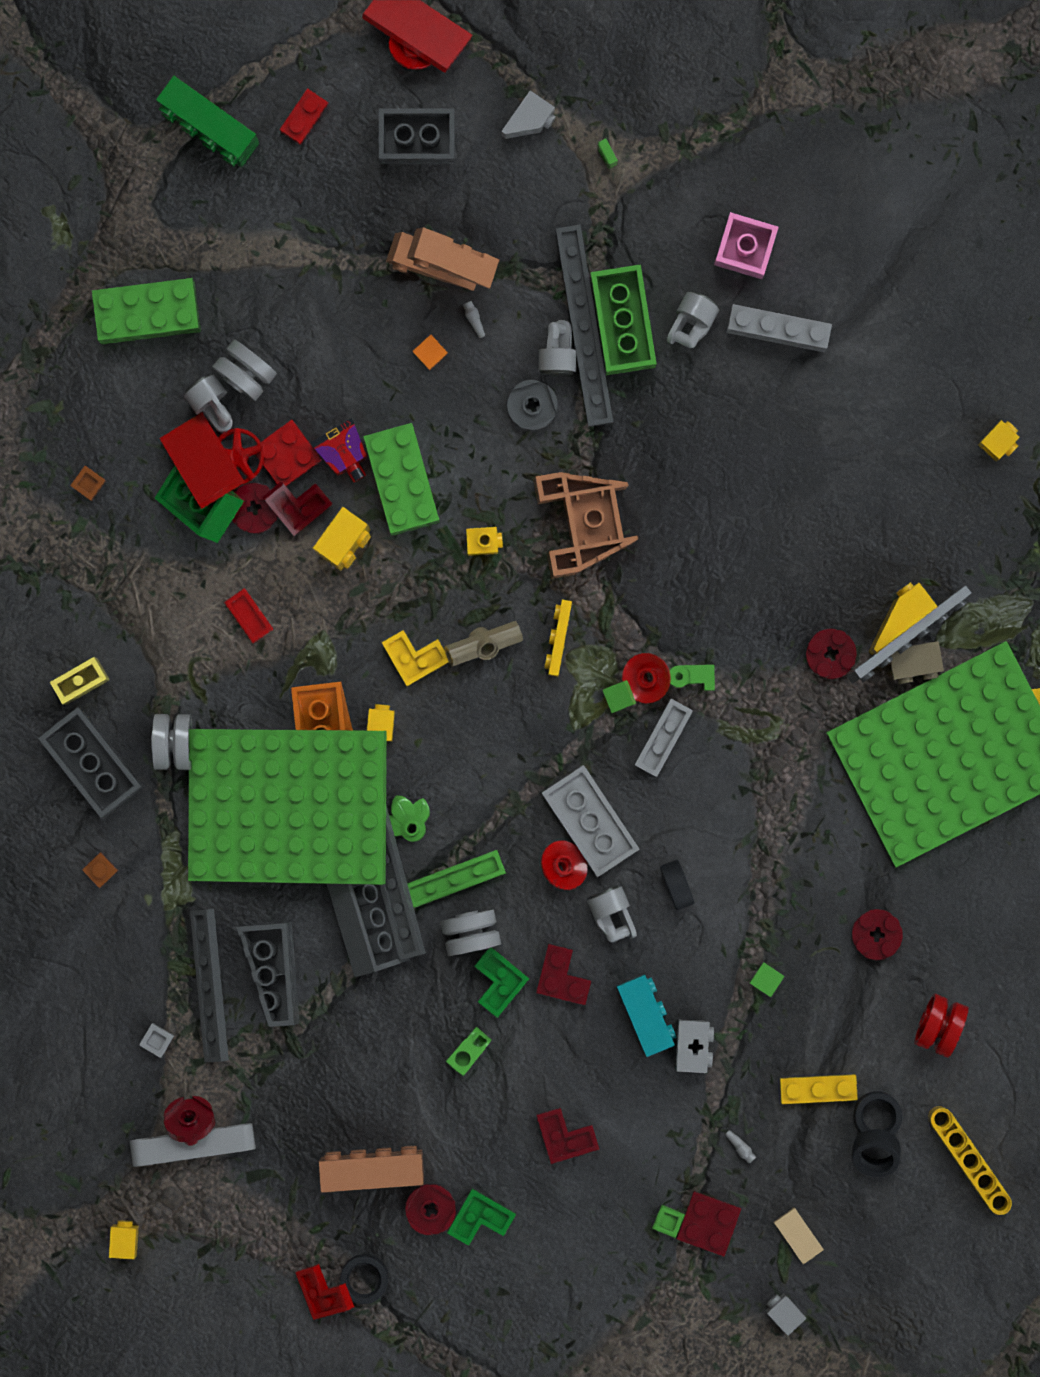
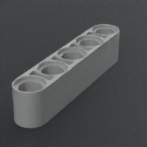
M252 1123L213 1128L206 1137L198 1140L192 1146H188L184 1142L175 1141L169 1135L129 1141L133 1167L256 1149Z

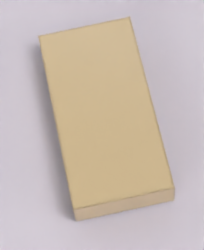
M792 1208L774 1221L803 1264L824 1250L795 1208Z

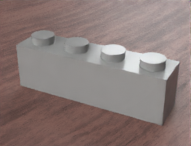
M733 304L726 333L825 353L828 347L832 324Z

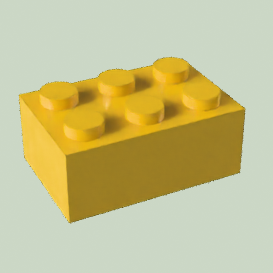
M342 507L313 549L316 554L340 571L344 567L348 569L356 559L354 553L358 547L363 549L370 540V528L368 524Z

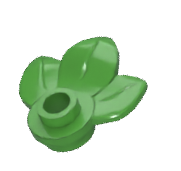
M395 796L391 804L392 815H389L394 836H403L410 842L421 840L426 833L425 822L430 815V808L426 800L422 798L413 804L403 796ZM413 824L416 825V831L410 833L409 827Z

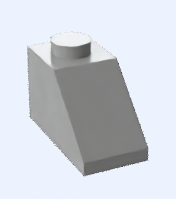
M529 91L501 131V136L508 139L540 133L544 127L548 129L556 118L553 115L555 107L532 91Z

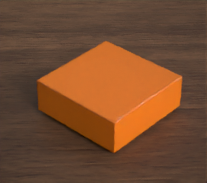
M432 335L428 336L412 351L429 371L448 354Z

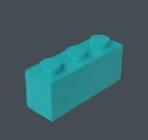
M645 974L617 985L646 1057L675 1046L673 1039L677 1037L672 1025L666 1026L663 1016L667 1015L662 1001L656 1002L653 995L654 992H657L652 977L647 979Z

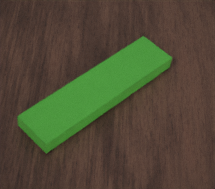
M495 850L407 884L413 907L415 908L503 875L506 872L499 853Z

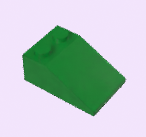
M176 466L173 467L154 498L198 536L216 543L219 542L244 502L237 494L230 491L201 509Z

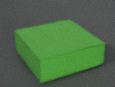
M607 139L598 142L597 149L607 168L610 169L616 166L618 160Z
M627 680L603 689L611 713L636 704Z
M763 962L749 983L771 997L785 976Z
M661 1204L652 1229L676 1238L685 1214Z

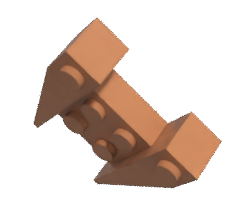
M418 228L414 236L404 232L395 233L386 262L393 264L392 268L403 273L409 270L474 291L476 284L490 289L499 259L486 253L472 250V247L468 245L456 244L453 242L454 239L426 228Z
M562 472L536 476L534 478L538 505L564 500L572 544L570 548L553 550L547 553L551 579L578 574L638 540L637 536L623 537L615 491L625 490L628 487V482L604 480Z

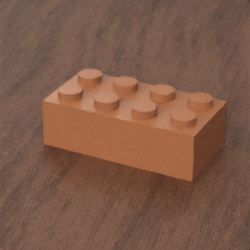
M417 1146L401 1147V1151L392 1152L391 1148H378L375 1153L366 1154L365 1149L352 1150L350 1155L342 1156L341 1151L326 1152V1155L319 1160L321 1192L423 1185L422 1150H417Z

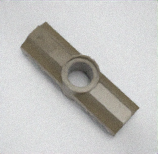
M516 621L491 630L480 627L473 630L469 638L445 646V654L452 667L478 657L482 660H490L497 655L500 649L523 641V637Z

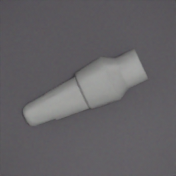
M472 301L463 304L465 316L469 323H471L474 331L479 338L484 337L485 333L478 309L474 307Z
M729 1130L725 1134L741 1158L745 1159L748 1163H751L756 1158L751 1148L732 1131Z

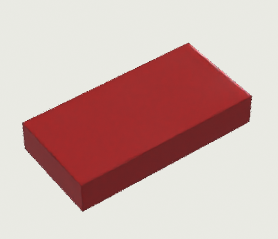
M245 588L224 602L253 644L274 630Z

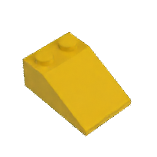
M910 582L896 592L898 598L893 601L869 650L871 655L880 651L938 607L920 583L913 586Z

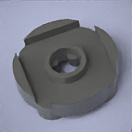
M526 380L516 385L510 393L507 410L511 420L520 429L537 431L547 427L553 421L558 403L554 391L548 385L537 380ZM529 399L539 402L540 406L536 407V412L525 408V405H528Z

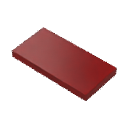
M373 0L362 15V19L444 73L447 72L473 36L421 0Z
M203 412L159 438L201 509L245 483Z

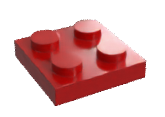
M290 420L261 442L264 450V467L277 484L282 481L286 487L322 461L293 420ZM259 452V453H256L255 455H256V456L258 457V459L260 460V452Z

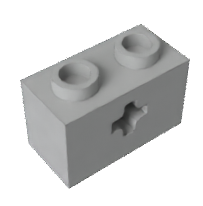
M678 1019L677 1072L707 1073V1067H712L713 1052H708L709 1042L714 1040V1027H709V1021ZM694 1039H697V1042L702 1045V1048L697 1049V1053H693V1050L688 1048L689 1044H693Z

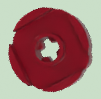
M248 483L238 488L234 493L243 499L244 502L232 520L234 524L241 530L251 534H259L269 530L276 522L278 516L262 497L271 489L259 483ZM253 501L257 505L261 504L262 509L258 510L257 515L247 511V508L251 506Z
M825 629L816 633L809 641L805 652L809 668L815 674L826 679H837L846 675L855 665L857 655L856 647L851 637L844 631L836 629ZM827 647L838 651V654L835 655V661L824 657Z
M872 909L861 914L852 926L851 938L856 949L864 957L882 960L896 953L901 945L903 932L899 920L890 912ZM876 927H879L880 932L884 933V937L879 938V942H875L874 937L870 936V932L875 931Z
M192 1096V1099L184 1100V1097L178 1098L170 1103L164 1112V1125L169 1137L175 1141L184 1142L188 1146L195 1145L198 1140L206 1137L216 1123L211 1104L199 1096ZM194 1116L193 1121L185 1122L184 1118Z
M423 1184L414 1189L409 1195L405 1206L406 1217L410 1226L423 1235L438 1234L447 1230L453 1223L456 1214L455 1200L451 1193L438 1184ZM435 1203V1209L438 1211L437 1214L432 1213L430 1216H427L425 1214L426 1209L423 1208L424 1205Z

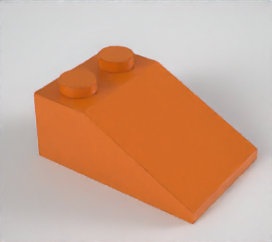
M341 682L291 687L296 730H353Z

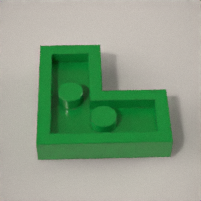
M492 947L475 964L477 969L493 981V984L478 1002L498 1018L530 978Z
M472 1188L447 1234L468 1246L481 1224L504 1236L516 1213Z

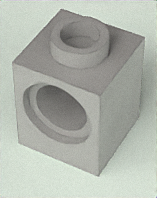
M784 1293L781 1296L776 1294L766 1304L768 1306L765 1310L767 1314L787 1335L791 1334L806 1319L805 1315Z

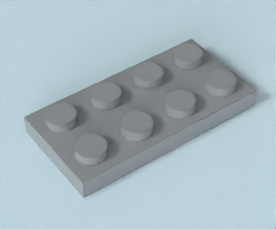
M584 765L542 792L546 801L597 877L639 850V847Z

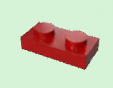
M307 88L280 128V132L301 145L329 103Z

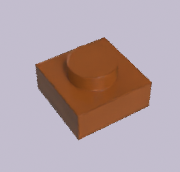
M84 466L70 486L92 501L106 480L87 466Z
M102 852L82 869L99 888L119 871Z

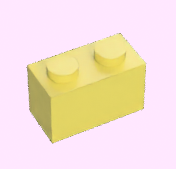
M93 657L51 681L50 684L61 703L67 705L109 681V678L99 660Z

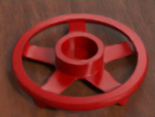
M234 428L221 434L218 439L222 442L227 436L233 434L232 448H225L235 467L240 468L247 478L244 479L245 483H243L246 484L252 481L261 471L264 463V450L255 434L245 429ZM241 433L253 438L257 445L242 448ZM260 452V462L253 473L247 462L250 456Z

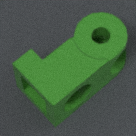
M678 665L670 670V684L675 688H682L687 684H704V691L715 690L714 665Z
M476 1027L445 1062L461 1076H464L492 1039Z

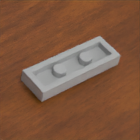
M670 699L635 766L657 777L693 710Z

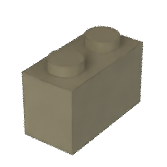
M939 641L911 646L901 654L896 651L891 655L893 660L888 663L891 681L898 680V684L914 682L913 677L923 675V680L938 678V673L944 671Z

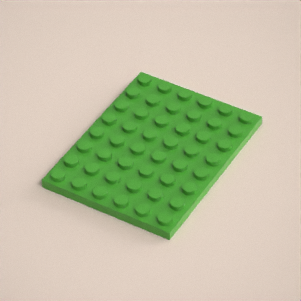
M1007 641L938 675V678L930 679L826 732L895 867L1040 794V705Z
M189 729V761H191V770H189L188 881L386 884L387 731Z

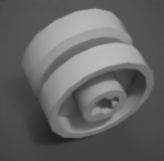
M233 339L226 348V351L236 362L232 363L225 357H219L212 368L235 390L256 401L263 393V389L253 378L256 377L263 383L270 384L277 373L251 350Z
M168 714L154 715L151 750L155 770H168L171 765L172 754L174 765L178 770H191V761H189V729H193L191 714H178L174 720L173 730L171 718Z
M494 909L478 912V910L455 915V918L440 921L444 935L448 936L459 933V938L448 940L445 943L448 956L501 945L499 931H482V928L496 923Z

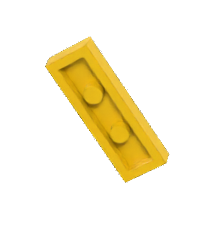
M563 599L561 605L556 604L553 619L558 620L557 630L551 629L549 644L554 646L552 655L547 654L544 667V669H549L548 675L556 677L559 675L572 601Z
M856 1074L780 1078L781 1104L858 1100Z

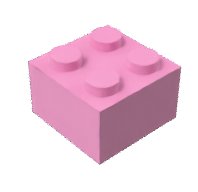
M730 212L714 265L763 279L778 226Z

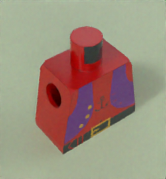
M352 418L311 442L314 450L337 476L347 471L353 483L366 476L360 463L368 457Z

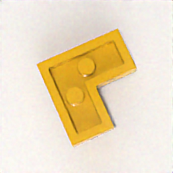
M404 630L382 642L406 686L449 663L438 639L418 651H415Z

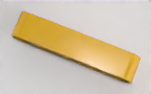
M942 1106L932 1108L928 1114L930 1125L981 1199L993 1213L998 1215L1006 1214L1012 1206L1009 1195L960 1124L948 1109ZM939 1112H945L947 1115V1120L942 1125H937L934 1121L935 1115ZM953 1133L961 1135V1142L957 1146H951L949 1143V1137ZM968 1154H974L976 1157V1162L971 1167H966L963 1162L964 1157ZM982 1175H989L990 1184L985 1188L979 1187V1178ZM997 1196H1003L1005 1199L1003 1207L999 1209L994 1208L993 1199Z

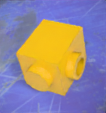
M1001 420L978 446L997 462L1004 454L1009 457L1019 446L1015 443L1020 438L1016 434L1018 430L1010 422L1006 421L1004 423Z
M497 527L466 529L468 556L498 554V548H503L502 533H497Z

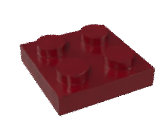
M693 1190L676 1239L725 1256L741 1208Z

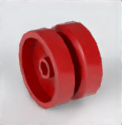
M934 993L921 1016L914 1044L929 1049L935 1042V1053L949 1058L963 1031L969 1007L954 1002L948 1009V999Z

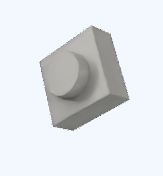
M152 1023L140 1046L162 1058L175 1035Z

